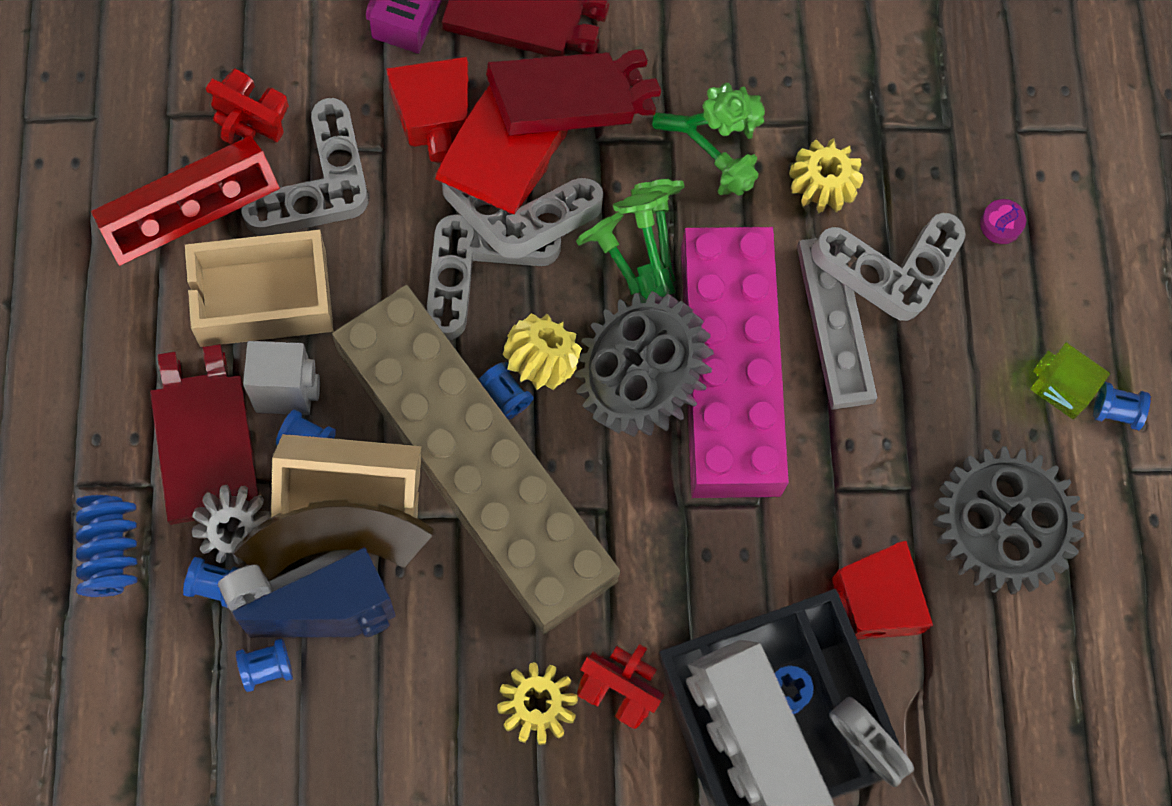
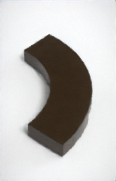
M327 500L309 503L308 507L293 510L283 515L279 513L261 523L241 540L235 547L233 555L249 566L258 565L265 577L271 581L278 573L297 560L312 554L331 550L358 551L366 548L368 553L383 557L404 569L433 536L434 528L418 518L385 505L378 504V507L366 504L348 503V500Z

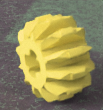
M833 138L828 142L827 147L824 148L816 139L811 143L809 150L803 148L799 150L795 159L796 163L791 165L789 175L790 178L794 179L791 185L792 193L803 194L801 199L802 207L814 202L817 203L818 213L824 211L826 204H828L837 213L842 209L844 202L850 204L855 200L857 196L856 189L861 187L864 178L859 173L862 165L861 159L849 158L851 154L850 145L842 150L836 149V143Z
M531 313L523 321L519 320L517 325H514L507 335L509 338L504 345V352L502 354L509 360L507 370L518 372L520 374V382L526 379L532 381L536 390L544 385L554 390L562 382L565 383L567 379H570L577 369L576 365L579 362L578 359L582 350L575 343L577 334L567 332L564 329V321L557 324L552 322L548 314L540 319Z
M530 663V678L525 679L523 674L515 669L511 672V677L518 688L508 684H502L500 687V693L504 697L511 699V701L499 703L497 705L498 713H515L506 720L504 728L506 731H511L518 725H523L519 734L520 742L525 743L529 739L531 730L537 731L538 744L545 745L547 738L545 729L549 728L554 736L561 738L564 735V730L557 719L566 723H573L576 715L563 707L576 704L578 702L577 694H561L570 686L571 679L566 676L554 683L556 667L553 665H549L545 676L540 677L538 676L537 664ZM534 694L538 699L546 696L549 699L546 701V710L548 711L543 714L538 709L529 712L526 707H529L528 696Z

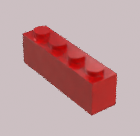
M248 136L92 210L91 213L115 260L121 266L279 190L280 187L262 149L251 136Z

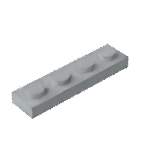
M817 238L799 240L797 251L830 408L834 410L874 404L877 400V393L854 290L822 270L814 262L811 248ZM831 243L829 253L836 256L839 247Z

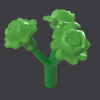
M723 83L719 88L712 87L708 89V100L703 102L704 112L693 116L655 113L653 117L654 129L688 134L715 160L714 165L722 172L721 185L717 191L719 195H729L733 192L737 196H741L744 191H749L753 188L755 180L758 179V172L754 166L758 157L755 154H747L743 158L733 159L726 152L721 154L696 128L697 126L708 124L712 129L718 128L722 136H728L733 131L739 132L743 130L746 137L750 139L753 137L754 129L764 124L763 117L765 111L762 102H760L761 96L748 95L745 86L733 91L729 83Z

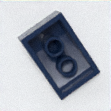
M362 548L232 611L236 621L250 638L355 637L362 633L367 638L387 629L390 626L388 620L396 617L391 599L366 548Z

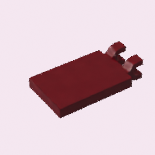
M449 0L442 20V27L444 31L550 57L564 56L566 49L577 51L580 54H594L599 45V39H597L599 26L579 24L581 15H586L592 19L605 22L610 4H608V0Z
M643 49L628 51L615 61L612 60L609 52L488 62L486 77L509 135L632 124L634 114L642 116L655 115L656 107L651 97H659L661 94V88L657 79L643 80L638 69L647 67L648 59Z
M221 344L202 347L207 375L183 378L182 363L177 359L176 352L157 354L163 388L150 390L166 515L170 525L196 521L192 517L195 508H206L203 503L204 495L209 492L220 499V488L222 485L229 486L232 496L238 495V490L241 486L248 487L247 501L260 495L243 380L240 375L228 376L226 354L222 351Z

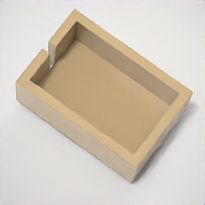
M320 230L185 244L187 282L191 290H188L191 330L200 347L334 332L326 250Z
M282 434L272 457L271 518L279 513L283 515L293 510L308 507L309 503L327 500H348V503L366 504L375 507L381 504L418 518V488L420 483L422 446Z

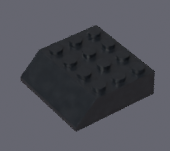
M837 589L659 651L671 704L709 806L752 805L746 796L740 798L730 780L728 770L734 766L725 750L719 752L710 736L707 724L713 722L705 705L698 706L689 690L686 679L691 677L692 673L687 664L739 639L760 643L774 673L780 668L795 666L804 670L810 676L813 683V695L809 703L793 716L832 800L884 781L841 734L829 716V713L846 697H851L861 704L901 748ZM783 684L781 687L784 696H789L792 700L798 693L794 685L786 687Z

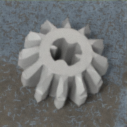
M222 485L220 488V499L208 492L203 497V503L206 508L199 507L194 510L192 517L200 523L193 527L192 536L206 538L200 547L202 553H208L214 548L218 549L216 556L218 563H223L227 553H233L235 547L247 534L271 518V512L258 511L264 502V498L261 495L255 496L250 501L246 500L248 487L241 486L238 490V495L232 496L229 486ZM230 517L239 519V524L234 532L225 529ZM233 555L234 561L237 564L243 563L241 559Z

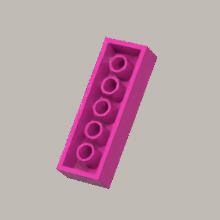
M773 227L685 228L681 245L683 302L693 309V312L704 321L701 327L711 335L704 344L714 352L713 355L702 360V362L712 368L711 373L703 374L699 377V381L707 387L706 390H693L691 395L697 405L694 407L687 404L691 498L781 497L789 481Z

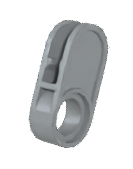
M846 697L829 713L832 722L841 734L889 785L897 787L904 777L914 771L913 764L906 754L855 699Z

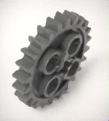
M651 291L646 300L638 293H635L632 306L622 299L618 300V313L614 315L605 309L603 311L606 320L604 325L602 326L598 323L591 324L592 329L596 333L594 339L583 338L581 341L589 347L588 353L580 354L578 361L585 365V368L574 373V377L584 383L576 391L577 394L587 399L582 406L594 414V420L618 434L623 431L631 437H635L638 430L646 435L651 436L654 423L667 430L669 429L668 417L670 415H674L680 420L684 419L681 409L684 403L694 407L697 405L691 395L693 390H706L707 387L699 381L700 375L712 372V368L702 362L703 359L714 354L713 350L704 344L711 335L701 327L704 321L693 312V309L684 302L677 301L669 294L662 298L657 293ZM675 352L673 358L668 362L670 356ZM647 389L645 395L641 398L643 392Z
M1002 446L997 452L996 458L993 457L988 449H984L979 455V462L970 455L963 462L964 470L956 466L949 474L953 482L945 481L939 490L947 497L939 498L934 503V507L945 512V514L938 516L933 521V525L946 528V532L937 539V543H951L953 549L947 554L945 559L948 561L959 557L963 561L958 570L959 575L966 573L970 569L976 572L973 585L977 586L984 579L988 578L990 579L991 592L995 593L1006 582L1010 594L1014 595L1020 591L1023 582L1026 589L1032 592L1039 587V579L1048 585L1056 579L1054 571L1061 574L1069 568L1064 558L1072 559L1078 554L1079 550L1069 542H1077L1084 537L1083 532L1072 527L1084 519V514L1071 512V507L1080 500V497L1065 495L1064 490L1072 482L1069 479L1057 483L1054 477L1059 467L1055 465L1047 471L1041 468L1043 463L1042 455L1037 456L1030 463L1026 461V451L1023 448L1016 453L1014 458H1010L1006 446ZM997 481H1005L1010 484L1014 491V497H1006L1001 494L996 485ZM977 493H983L985 499L979 498ZM1032 511H1039L1045 515L1049 523L1047 529L1035 524L1032 519ZM968 512L980 514L985 520V529H977L972 526L967 517ZM1007 514L1011 515L1014 519L1010 526L1003 522ZM1033 541H1037L1040 547L1035 548ZM1004 542L1012 543L1018 548L1020 553L1019 561L1012 560L1005 555L1002 548Z

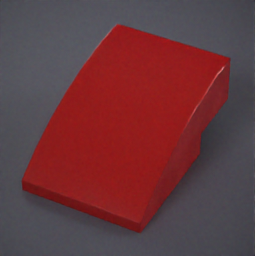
M489 85L459 130L436 173L435 179L515 215L547 171L551 156L565 139L568 130L509 135Z

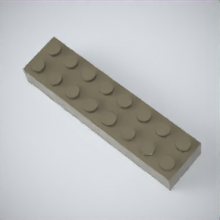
M408 285L400 288L332 333L338 354L405 445L422 446L421 468L543 635L618 583L620 569Z

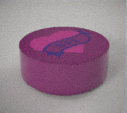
M998 199L991 202L980 219V227L983 234L990 241L997 244L1014 242L1026 226L1024 210L1016 202L1008 199Z

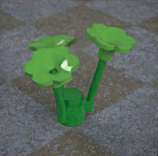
M659 179L634 185V189H631V196L625 198L624 201L613 204L614 211H619L618 213L600 221L593 228L578 237L579 239L576 240L578 246L589 241H597L605 254L609 252L625 277L631 295L640 292V295L647 300L651 291L661 297L666 294L676 293L673 283L676 281L671 264L665 213L669 212L668 196L680 193L681 189L684 188V181ZM626 213L635 214L637 226L643 230L650 264L637 268L639 277H635L617 248L620 244L612 233L616 224L624 217L623 214ZM653 214H656L661 260L652 226L655 224Z

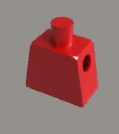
M467 57L386 68L390 96L409 146L427 145L430 161L441 163L469 116Z
M907 541L896 543L839 569L832 577L834 589H837L857 639L923 634L933 625Z

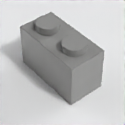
M247 341L243 386L255 412L289 414L292 410L296 409L302 412V415H310L311 401H318L320 376L315 374V360L308 358L304 343Z

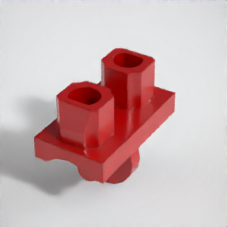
M236 68L222 82L212 78L206 87V91L212 94L211 106L217 110L213 117V122L222 126L221 139L231 145L237 142L240 137L246 138L251 136L254 139L256 132L278 143L284 134L281 121L289 107L287 97L273 88H267L258 102L249 98L248 96L255 88L254 82L247 74Z
M641 644L637 646L633 655L618 646L614 649L610 658L625 666V669L594 651L586 658L580 669L585 673L581 678L577 696L598 707L609 688L619 692L625 698L614 717L635 730L648 716L650 711L655 713L665 693L633 675L637 673L651 681L657 671L656 668L642 661L648 648Z

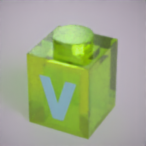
M1065 342L1056 354L1048 350L1035 366L1033 372L1039 377L1030 390L1074 420L1088 406L1111 373Z

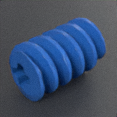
M90 495L77 498V505L83 509L77 512L76 521L83 527L77 530L76 539L84 545L76 550V558L83 562V564L77 567L76 576L84 582L77 585L76 593L86 597L119 595L124 591V587L137 583L136 576L124 574V568L136 565L137 559L123 555L124 550L137 546L136 540L123 537V532L137 528L135 521L123 519V514L134 512L137 510V505L123 501L122 498L108 495Z

